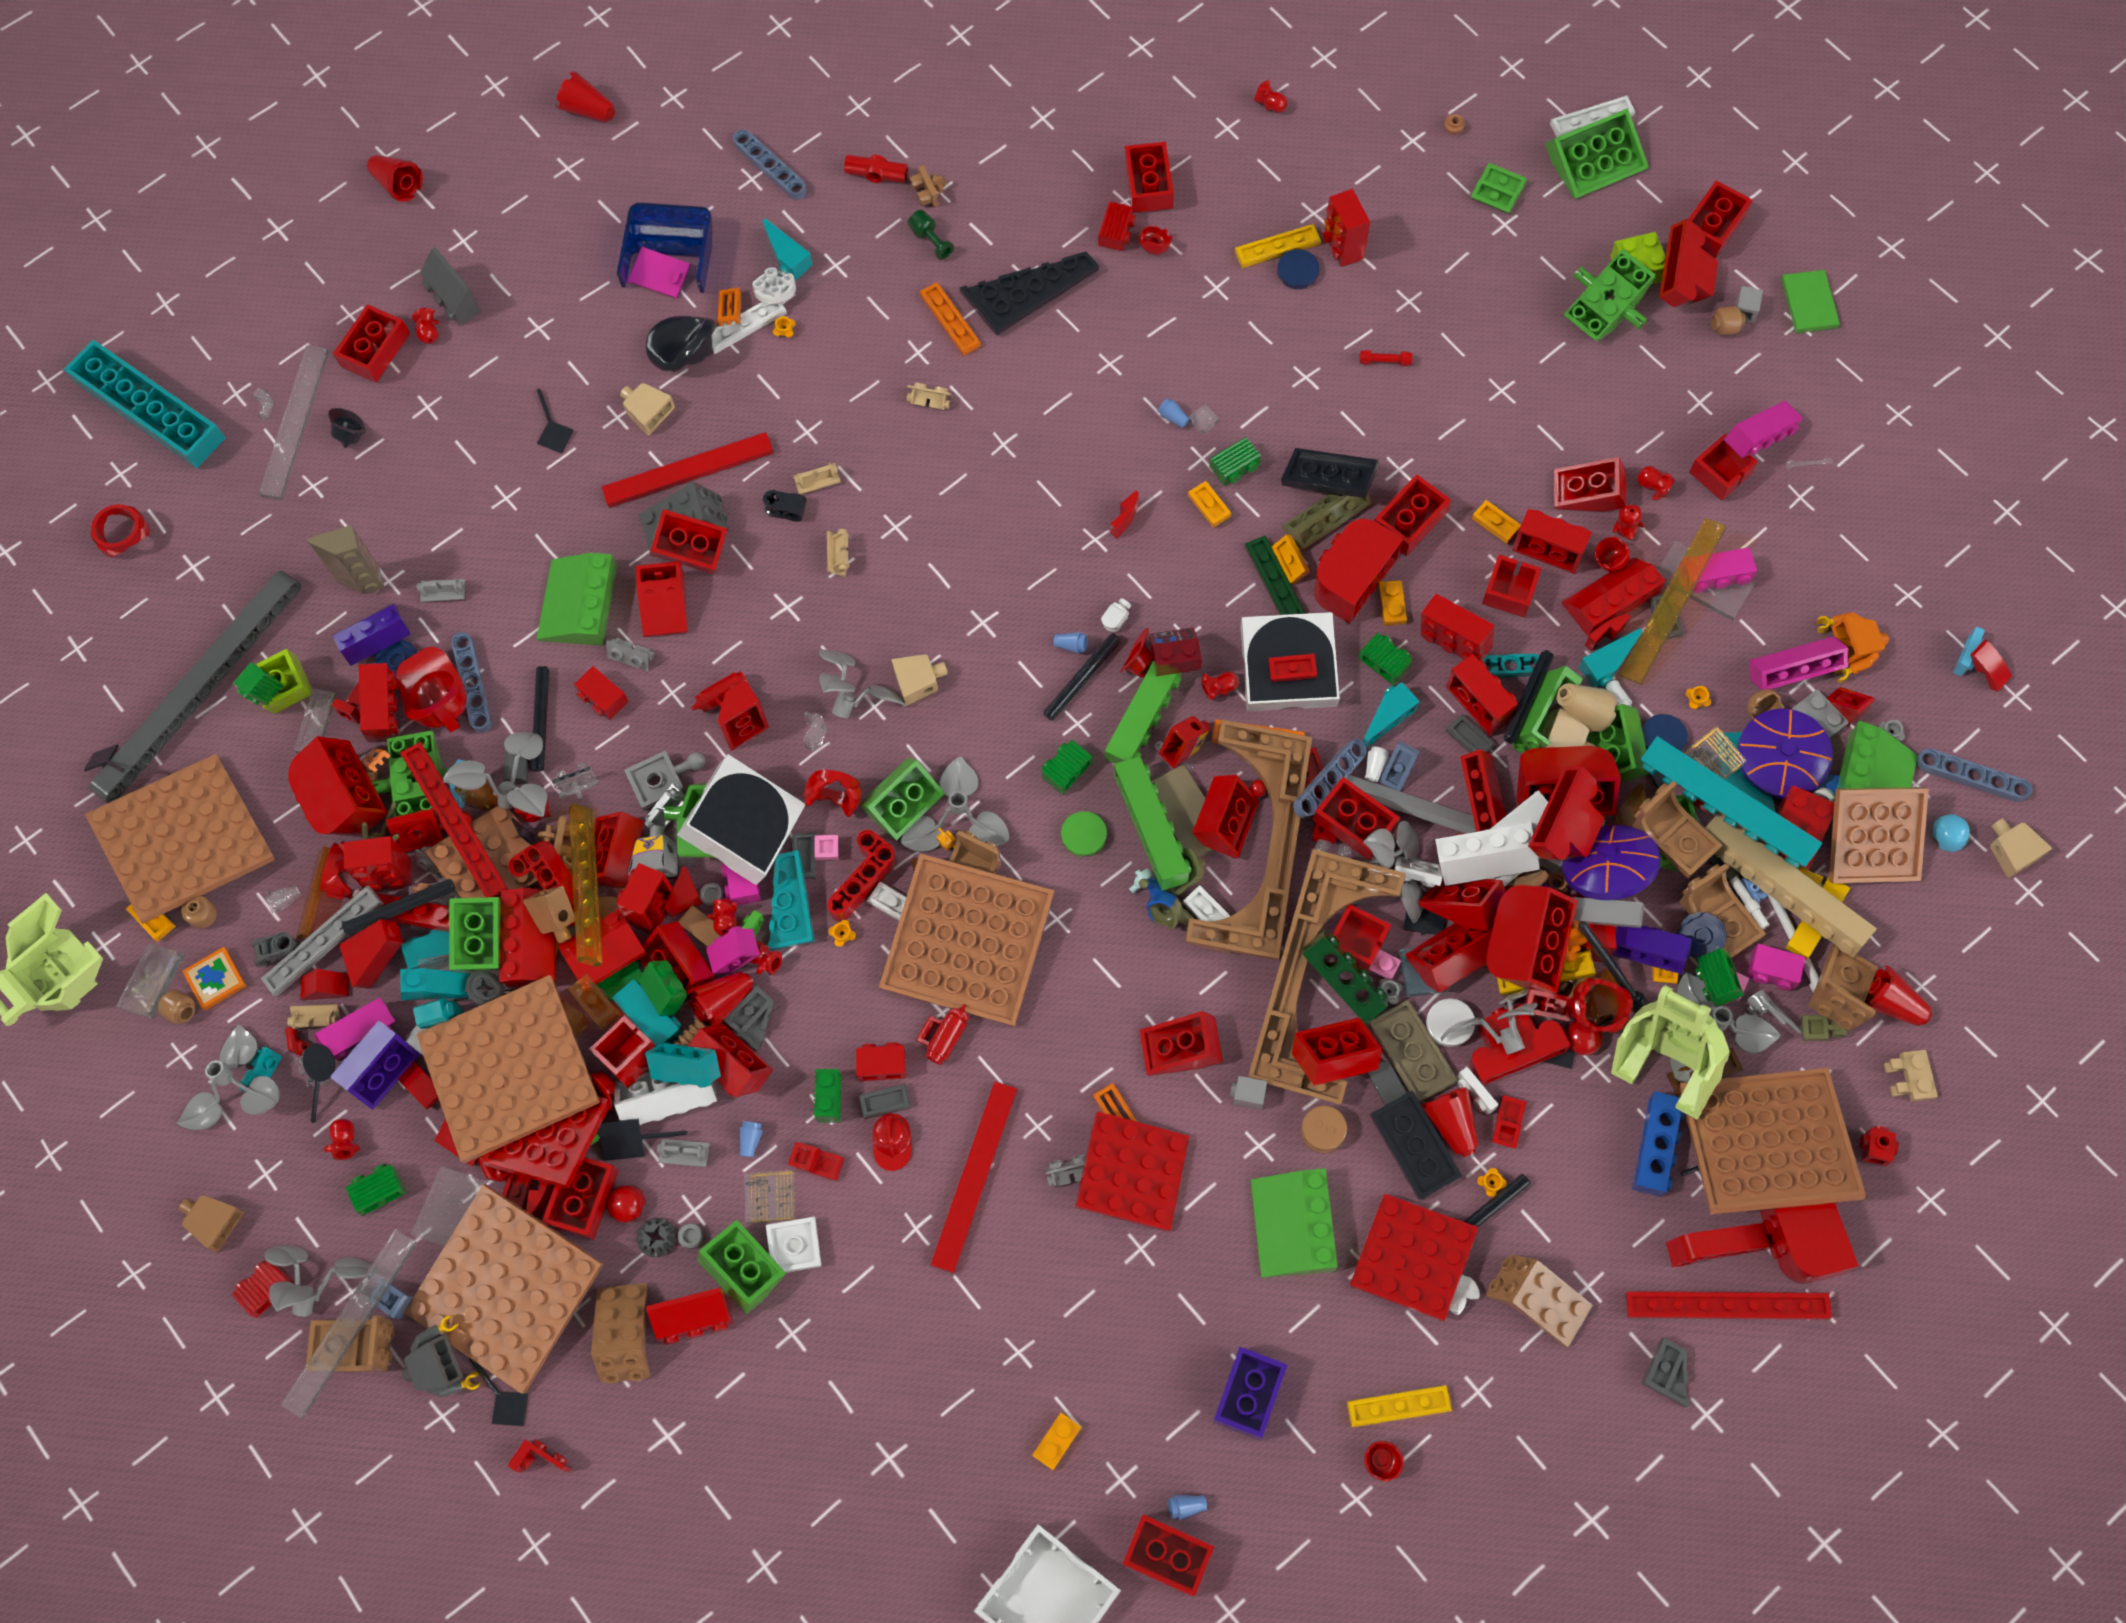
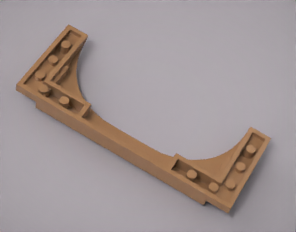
M1221 720L1218 743L1234 752L1254 769L1264 782L1271 800L1273 820L1266 869L1257 894L1239 912L1217 921H1202L1189 918L1185 942L1226 954L1234 952L1278 961L1300 817L1294 812L1293 805L1305 788L1312 737Z
M1313 849L1248 1078L1267 1081L1268 1085L1342 1105L1348 1081L1340 1079L1313 1086L1292 1055L1295 1033L1299 1032L1296 1016L1297 1002L1308 965V960L1302 955V950L1305 945L1318 936L1326 922L1344 907L1372 897H1400L1406 873Z

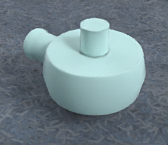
M1147 868L1141 872L1138 869L1135 872L1137 877L1134 880V885L1129 890L1135 894L1139 889H1142L1139 886L1140 879L1155 877L1153 871Z

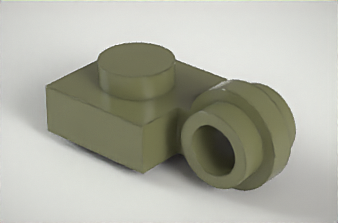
M1802 1015L1801 1017L1802 1041H1828L1829 1032L1832 1033L1834 1038L1847 1037L1849 1030L1838 1026L1834 1021L1831 1022V1025H1828V1018L1826 1016Z

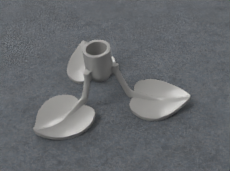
M819 650L818 653L824 660L840 664L842 667L841 678L830 673H821L819 676L823 693L839 691L832 709V713L836 716L849 718L852 708H857L859 702L866 694L896 702L905 707V702L895 691L879 685H870L869 688H866L854 700V695L849 692H855L856 688L852 683L845 681L847 665L854 666V659L843 652Z
M518 732L506 738L504 742L505 750L510 754H514L515 758L510 782H502L498 788H496L491 776L488 773H484L485 766L477 761L467 760L459 762L452 766L444 776V783H449L466 790L481 788L487 779L493 790V795H497V803L501 808L510 809L515 807L529 814L540 817L544 816L547 803L546 790L535 784H524L521 788L514 786L520 756L529 760L534 759L543 749V741L538 734Z
M960 756L947 766L940 779V788L945 792L944 795L949 796V807L946 808L939 824L935 826L932 818L921 816L904 833L901 843L908 849L916 852L935 850L940 846V843L935 838L940 834L938 828L942 827L949 813L954 815L966 813L969 820L973 823L969 832L975 834L977 839L984 843L989 841L996 846L1005 844L1009 841V832L1003 820L992 812L983 811L978 815L977 820L973 818L970 808L967 807V797L977 790L978 777L975 771Z
M1399 822L1395 827V840L1400 847L1397 852L1393 851L1395 842L1387 829H1379L1372 832L1363 843L1371 849L1375 858L1364 862L1390 869L1394 864V857L1403 853L1407 860L1416 858L1419 852V840L1409 822ZM1404 881L1400 897L1412 923H1416L1423 910V907L1419 905V901L1423 898V893L1415 881Z
M1686 972L1682 976L1678 984L1677 994L1700 1006L1704 1004L1710 1007L1709 1014L1715 1019L1718 1028L1724 1031L1730 1026L1731 1031L1737 1033L1735 1036L1737 1046L1743 1051L1752 1054L1760 1053L1779 1039V1032L1771 1024L1754 1015L1739 1016L1736 1020L1735 1028V1021L1732 1019L1733 1015L1730 1009L1724 1006L1714 1008L1715 1004L1706 1000L1702 991L1705 988L1704 981H1701L1690 972ZM1670 1057L1674 1078L1681 1082H1689L1691 1078L1690 1073L1694 1070L1678 1071L1686 1065Z
M1528 989L1513 993L1498 1002L1499 1005L1507 1002L1509 1009L1508 1012L1497 1018L1500 1020L1508 1017L1510 1027L1500 1031L1501 1036H1498L1483 1018L1479 1019L1477 1017L1454 1024L1443 1033L1441 1041L1452 1031L1469 1025L1481 1024L1495 1038L1497 1044L1502 1042L1507 1055L1525 1048L1516 1027L1515 1015H1534L1537 1003H1529L1513 1009L1512 1004L1517 998L1527 997Z
M237 1025L227 1038L220 1053V1061L214 1060L205 1068V1074L210 1078L208 1083L211 1085L214 1095L202 1092L194 1096L185 1107L180 1119L176 1122L179 1126L189 1130H204L210 1128L219 1120L222 1109L217 1105L220 1102V1097L216 1084L223 1086L232 1082L246 1091L241 1097L240 1104L242 1109L250 1115L262 1114L278 1103L280 1090L272 1079L265 1076L256 1077L248 1088L233 1078L231 1069H237L238 1065L249 1064L255 1058L258 1051L257 1040L241 1025Z
M279 1245L268 1248L264 1254L265 1259L273 1265L294 1266L295 1284L286 1281L272 1284L269 1288V1298L277 1312L293 1305L292 1313L297 1316H309L312 1314L314 1301H319L320 1294L334 1273L340 1278L347 1279L378 1276L379 1274L370 1263L356 1257L341 1258L335 1261V1267L329 1270L319 1289L314 1293L312 1287L300 1286L299 1263L308 1260V1254L303 1248L295 1245Z

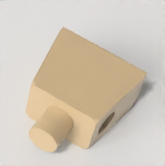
M645 383L640 384L635 390L626 386L620 393V396L625 399L623 407L626 414L648 436L675 408L670 395Z
M926 654L891 660L906 706L938 690L936 678L948 675L944 662L931 666L929 657Z
M1561 708L1550 712L1541 734L1550 741V744L1543 748L1595 745L1586 741L1589 729Z
M2002 818L1991 826L1999 837L1990 844V848L2008 879L2052 850L2051 846L2026 823L2022 822L2011 828Z

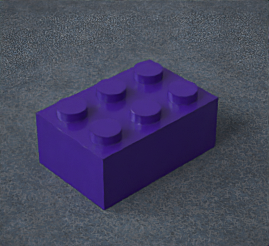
M378 1021L340 1066L337 1067L330 1078L373 1110L395 1085L399 1077L419 1057L420 1053L381 1021Z
M1239 1347L1213 1423L1261 1441L1287 1364Z

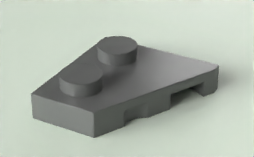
M756 986L724 1021L758 1052L761 1048L775 1002L762 989Z
M1661 1338L1641 1383L1682 1407L1689 1406V1399L1686 1397V1383H1688V1372L1686 1370L1687 1350L1666 1338Z

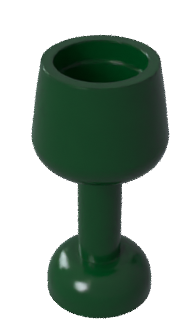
M917 210L909 217L907 224L913 234L919 239L928 237L936 247L935 256L938 260L947 258L953 252L954 245L950 241L942 242L933 232L936 222L924 210Z

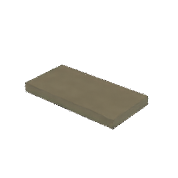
M1182 764L1151 781V783L1155 782L1157 786L1159 802L1163 801L1166 807L1167 814L1165 816L1167 821H1172L1175 830L1173 835L1176 840L1181 842L1182 848L1192 849L1199 858L1212 852V849L1203 846L1192 833L1205 797L1185 765Z
M1409 999L1367 1023L1408 1092H1414L1419 1103L1428 1100L1457 1084L1459 1081Z

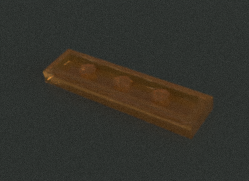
M323 846L318 851L296 934L297 939L304 940L311 933L321 895L322 873L331 849Z

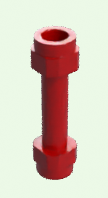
M1360 350L1359 363L1370 365L1371 362L1400 363V366L1412 365V352L1401 351V354L1371 353V350Z

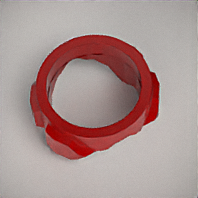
M115 504L105 507L98 512L92 521L90 535L99 550L105 556L113 558L150 535V527L136 508ZM123 515L134 520L135 524L132 533L121 542L107 543L104 534V524L108 516Z
M818 770L813 772L808 778L803 798L806 800V806H811L815 800H831L834 805H839L843 809L845 816L851 817L860 804L862 790L859 781L849 774L836 770ZM837 781L842 784L846 791L830 790L825 788V786Z
M345 841L340 843L334 842L331 846L320 884L321 892L326 893L327 897L343 900L344 898L351 899L352 897L350 893L351 888L339 877V874L346 871L344 869L343 845Z
M1590 977L1575 986L1570 1002V1010L1572 1016L1582 1028L1594 1033L1607 1031L1615 1033L1627 1025L1630 1020V1009L1633 1008V1000L1631 994L1625 988L1604 979H1593ZM1592 985H1601L1608 988L1617 1000L1618 1010L1616 1017L1605 1027L1593 1026L1588 1022L1585 1015L1586 1004L1584 998Z

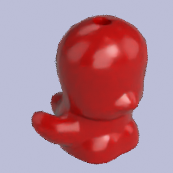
M1270 80L1264 81L1259 85L1254 101L1259 104L1263 103L1266 110L1282 113L1288 105L1286 96L1280 92L1273 91L1270 86Z
M420 308L411 316L412 321L416 323L415 331L417 338L425 344L434 343L439 336L435 325L439 324L440 321L434 319L435 310L433 308Z
M1653 466L1643 467L1637 477L1640 486L1656 492L1652 497L1654 501L1662 497L1665 498L1675 481L1671 474L1665 473L1663 475L1661 471Z
M1633 504L1622 507L1619 511L1616 525L1613 527V533H1618L1628 540L1634 539L1637 528L1645 527V524L1640 521L1642 518L1640 507Z
M1232 671L1221 673L1216 678L1204 673L1201 680V686L1209 700H1214L1219 694L1227 696L1228 693L1235 691L1240 684L1238 676Z
M715 899L713 901L714 913L707 915V918L714 920V932L721 937L727 934L729 929L737 927L735 915L737 912V902H732L729 899Z
M756 940L760 955L749 963L759 965L756 970L757 974H761L763 971H766L769 975L775 974L782 964L781 953L779 951H771L769 946Z
M348 1119L334 1120L329 1126V1136L332 1144L326 1145L323 1150L332 1153V1157L336 1160L352 1158L355 1152L360 1151V1146L353 1143L355 1134L354 1124Z

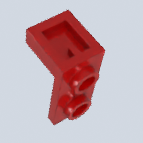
M359 682L348 699H345L343 702L336 698L331 705L339 716L358 725L360 723Z
M536 1438L533 1442L525 1439L507 1465L514 1471L522 1473L523 1470L526 1471L530 1468L535 1459L533 1455L536 1452L562 1471L569 1473L571 1470L566 1465L568 1460L557 1452L551 1455L545 1451L548 1446Z

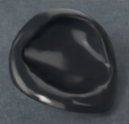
M673 316L658 322L650 330L646 339L645 348L648 359L654 366L665 372H676L685 365L700 363L711 352L712 334L716 329V321L704 317Z

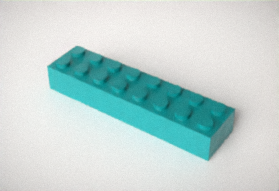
M94 339L63 369L75 384L196 469L226 439L216 424Z
M1658 736L1641 758V763L1644 764L1642 767L1645 771L1653 776L1656 773L1664 777L1662 780L1667 785L1675 781L1677 783L1676 786L1684 790L1683 795L1693 802L1696 799L1704 803L1703 808L1713 815L1717 812L1725 817L1723 820L1725 823L1733 828H1736L1737 825L1746 830L1743 833L1745 836L1755 842L1760 839L1766 843L1765 849L1774 855L1780 852L1786 856L1784 861L1796 869L1799 866L1806 867L1822 845V842Z

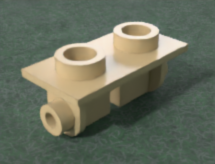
M915 383L914 386L908 385V388L912 390V393L907 394V401L910 404L926 407L927 399H930V408L949 409L950 400H947V398H953V395L948 393V389L943 387H935V390L927 389V385Z
M829 463L827 466L801 474L797 473V475L793 476L799 494H805L841 483L835 463Z
M839 529L836 534L827 531V571L846 577V572L849 568L848 551L846 550L849 534L846 529Z
M338 1004L290 1006L292 1017L288 1018L287 1024L293 1029L329 1026L340 1020Z

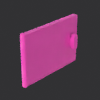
M642 246L627 282L677 299L691 264Z

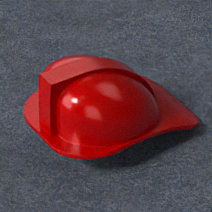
M426 647L403 661L397 668L396 677L407 718L429 728L445 726L450 733L460 728L458 717H460L466 707L467 694L462 678L447 654L437 647Z

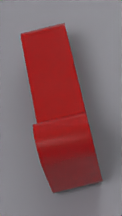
M863 830L857 836L859 850L866 859L828 900L827 907L835 921L841 922L849 918L876 888L878 883L896 865L897 859L894 848L871 830ZM866 840L874 841L871 846H863ZM883 854L891 855L888 860L880 859ZM870 870L876 872L873 877L868 878L864 876ZM852 888L860 889L855 895L849 894ZM838 906L839 908H841V907L843 906V909H842V910H840V909H836V910H835V907Z
M543 840L528 846L510 859L508 869L513 876L522 877L533 872L543 890L559 886L564 887L576 918L569 926H574L591 917L592 907L549 841Z
M1764 1223L1694 1232L1666 1242L1672 1268L1690 1265L1700 1260L1760 1252L1771 1248Z

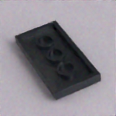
M1295 448L1281 478L1283 486L1366 498L1379 468V460Z
M1413 1091L1369 1114L1419 1201L1462 1177Z

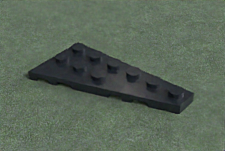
M1085 251L1064 257L1059 262L1049 264V262L1043 263L1038 268L1031 269L1029 267L1001 275L996 280L989 282L984 280L978 282V285L968 288L966 285L959 287L964 298L997 336L1099 271V265Z

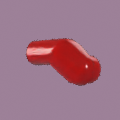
M292 1027L285 1028L288 1050L298 1056H303L310 1043L299 1039L297 1029Z
M484 1155L478 1158L486 1179L496 1182L507 1180L509 1172L485 1166L481 1162Z

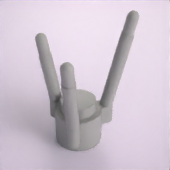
M1763 990L1756 992L1747 999L1750 1006L1746 1009L1750 1015L1757 1016V1012L1763 1015L1770 1011L1781 1024L1787 1023L1798 1034H1802V1030Z

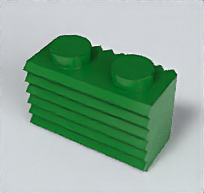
M1244 437L1212 456L1209 467L1221 483L1226 486L1229 483H1236L1245 473L1254 472L1260 465L1261 455L1250 440Z
M1376 633L1361 649L1358 657L1359 660L1392 685L1398 682L1412 663V658L1405 649H1398L1388 636H1382L1379 633Z
M252 662L247 665L233 682L239 688L237 692L256 705L260 702L264 705H269V702H272V698H275V695H278V691H281V688L284 687L283 683Z
M1071 739L1069 743H1063L1058 748L1054 759H1048L1041 768L1042 779L1063 795L1093 763V756Z
M1723 948L1696 958L1698 967L1695 968L1698 978L1704 981L1705 988L1702 991L1708 1002L1711 1001L1718 1007L1744 996L1731 956Z
M666 960L649 962L642 973L643 975L638 979L659 1016L675 1015L688 995L685 992L686 990L683 989L684 986L679 981L680 979L672 971V966Z
M816 1069V1079L814 1080L816 1083L814 1085L816 1088L814 1090L815 1103L813 1104L815 1108L813 1109V1115L818 1123H839L842 1075L839 1069Z
M381 1164L373 1169L374 1172L366 1177L365 1175H360L351 1180V1184L346 1186L345 1189L356 1213L365 1216L371 1211H375L398 1197L407 1194L396 1167L391 1164Z

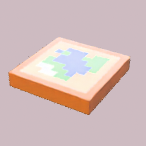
M226 947L220 948L182 970L204 1011L247 987Z

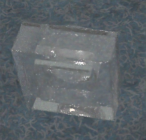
M1206 404L1189 415V421L1202 435L1219 423V417Z

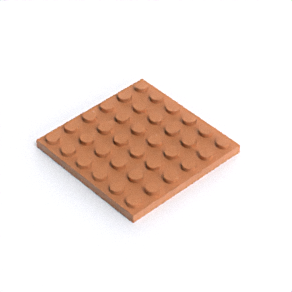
M217 754L85 814L142 924L185 904L197 896H202L275 861L273 854Z
M920 854L879 988L949 1009L953 1007L958 1009L962 1004H966L965 1012L967 1014L1015 1027L1055 891Z
M551 975L416 1034L456 1150L463 1164L600 1103Z
M1829 1068L1724 1078L1716 1085L1698 1119L1686 1114L1710 1215L1865 1199L1866 1193ZM1688 1082L1680 1083L1681 1095L1685 1090Z
M482 1185L404 1313L427 1329L435 1324L439 1326L444 1317L454 1315L447 1320V1325L451 1328L459 1323L458 1327L452 1331H443L441 1335L446 1333L450 1345L521 1394H524L535 1379L604 1263L488 1185Z

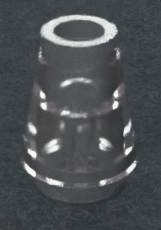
M295 884L268 892L269 895L265 896L264 899L272 913L277 911L280 913L302 896Z

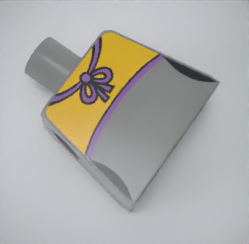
M651 826L650 837L637 839L628 875L633 868L636 869L638 863H641L664 873L666 878L678 876L677 845L673 840L664 835V827Z

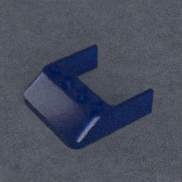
M654 203L633 204L628 210L617 268V276L621 287L626 288L632 255L639 253L643 246L661 254L699 257L696 281L700 293H704L712 251V216L710 210L699 206Z

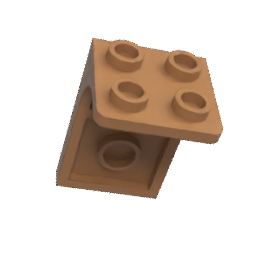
M1672 781L1669 785L1664 783L1655 792L1656 795L1652 799L1648 798L1639 807L1640 810L1634 815L1636 820L1632 827L1648 834L1655 841L1659 852L1689 878L1722 847V844L1682 808L1674 793L1677 783Z
M958 830L956 833V845L949 859L950 862L996 874L1001 866L1000 853L995 844L989 841L984 843L978 840L975 834L969 831L962 832Z
M1725 863L1721 867L1716 864L1706 872L1707 875L1702 879L1697 877L1688 884L1689 887L1682 892L1684 896L1679 903L1689 915L1697 912H1709L1717 916L1724 923L1727 931V942L1723 949L1730 954L1732 959L1762 939L1766 933L1732 892L1726 878V871L1729 868L1728 864Z
M1833 944L1808 1006L1816 1010L1818 1014L1836 1022L1841 1028L1849 1031L1874 1017L1876 1013L1873 1008L1864 1002L1878 967L1857 954L1852 958Z
M1510 1255L1503 1261L1501 1270L1496 1278L1491 1281L1489 1290L1486 1293L1490 1299L1505 1303L1525 1315L1564 1347H1569L1593 1306L1540 1261L1517 1255Z
M647 1283L597 1288L591 1356L599 1379L603 1383L629 1380L639 1381L650 1377L645 1349Z
M373 1315L372 1320H311L305 1371L387 1372L388 1365H391L392 1362L390 1341L393 1340L395 1335L392 1321L380 1315Z

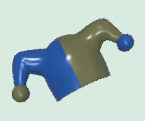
M1156 878L1140 879L1139 886L1147 888L1150 894L1146 908L1152 922L1168 926V929L1172 930L1177 924L1188 926L1189 918L1195 919L1193 914L1183 909L1180 900L1175 895L1165 890L1161 891Z

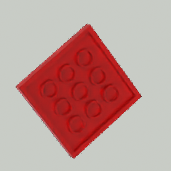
M598 1097L600 1103L485 1154L481 1162L488 1167L569 1189L610 1107L609 1100Z
M1097 1111L1094 1116L1075 1208L1166 1232L1171 1231L1189 1135Z
M1384 1193L1350 1282V1287L1445 1322L1479 1229L1471 1224Z

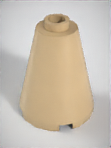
M1567 683L1562 685L1557 692L1556 699L1561 707L1573 718L1588 727L1590 733L1604 731L1615 719L1616 713L1614 711L1615 705L1617 706V700L1614 694L1606 689Z

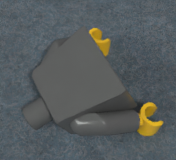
M454 1315L444 1317L439 1326L435 1324L417 1335L410 1348L411 1354L404 1359L406 1367L402 1371V1376L408 1382L413 1381L415 1389L418 1391L427 1390L430 1394L445 1397L463 1391L462 1388L465 1387L474 1390L481 1383L473 1384L470 1382V1378L478 1376V1372H471L465 1380L460 1381L464 1377L446 1333L441 1335L443 1331H452L458 1327L459 1323L451 1328L447 1325V1320Z

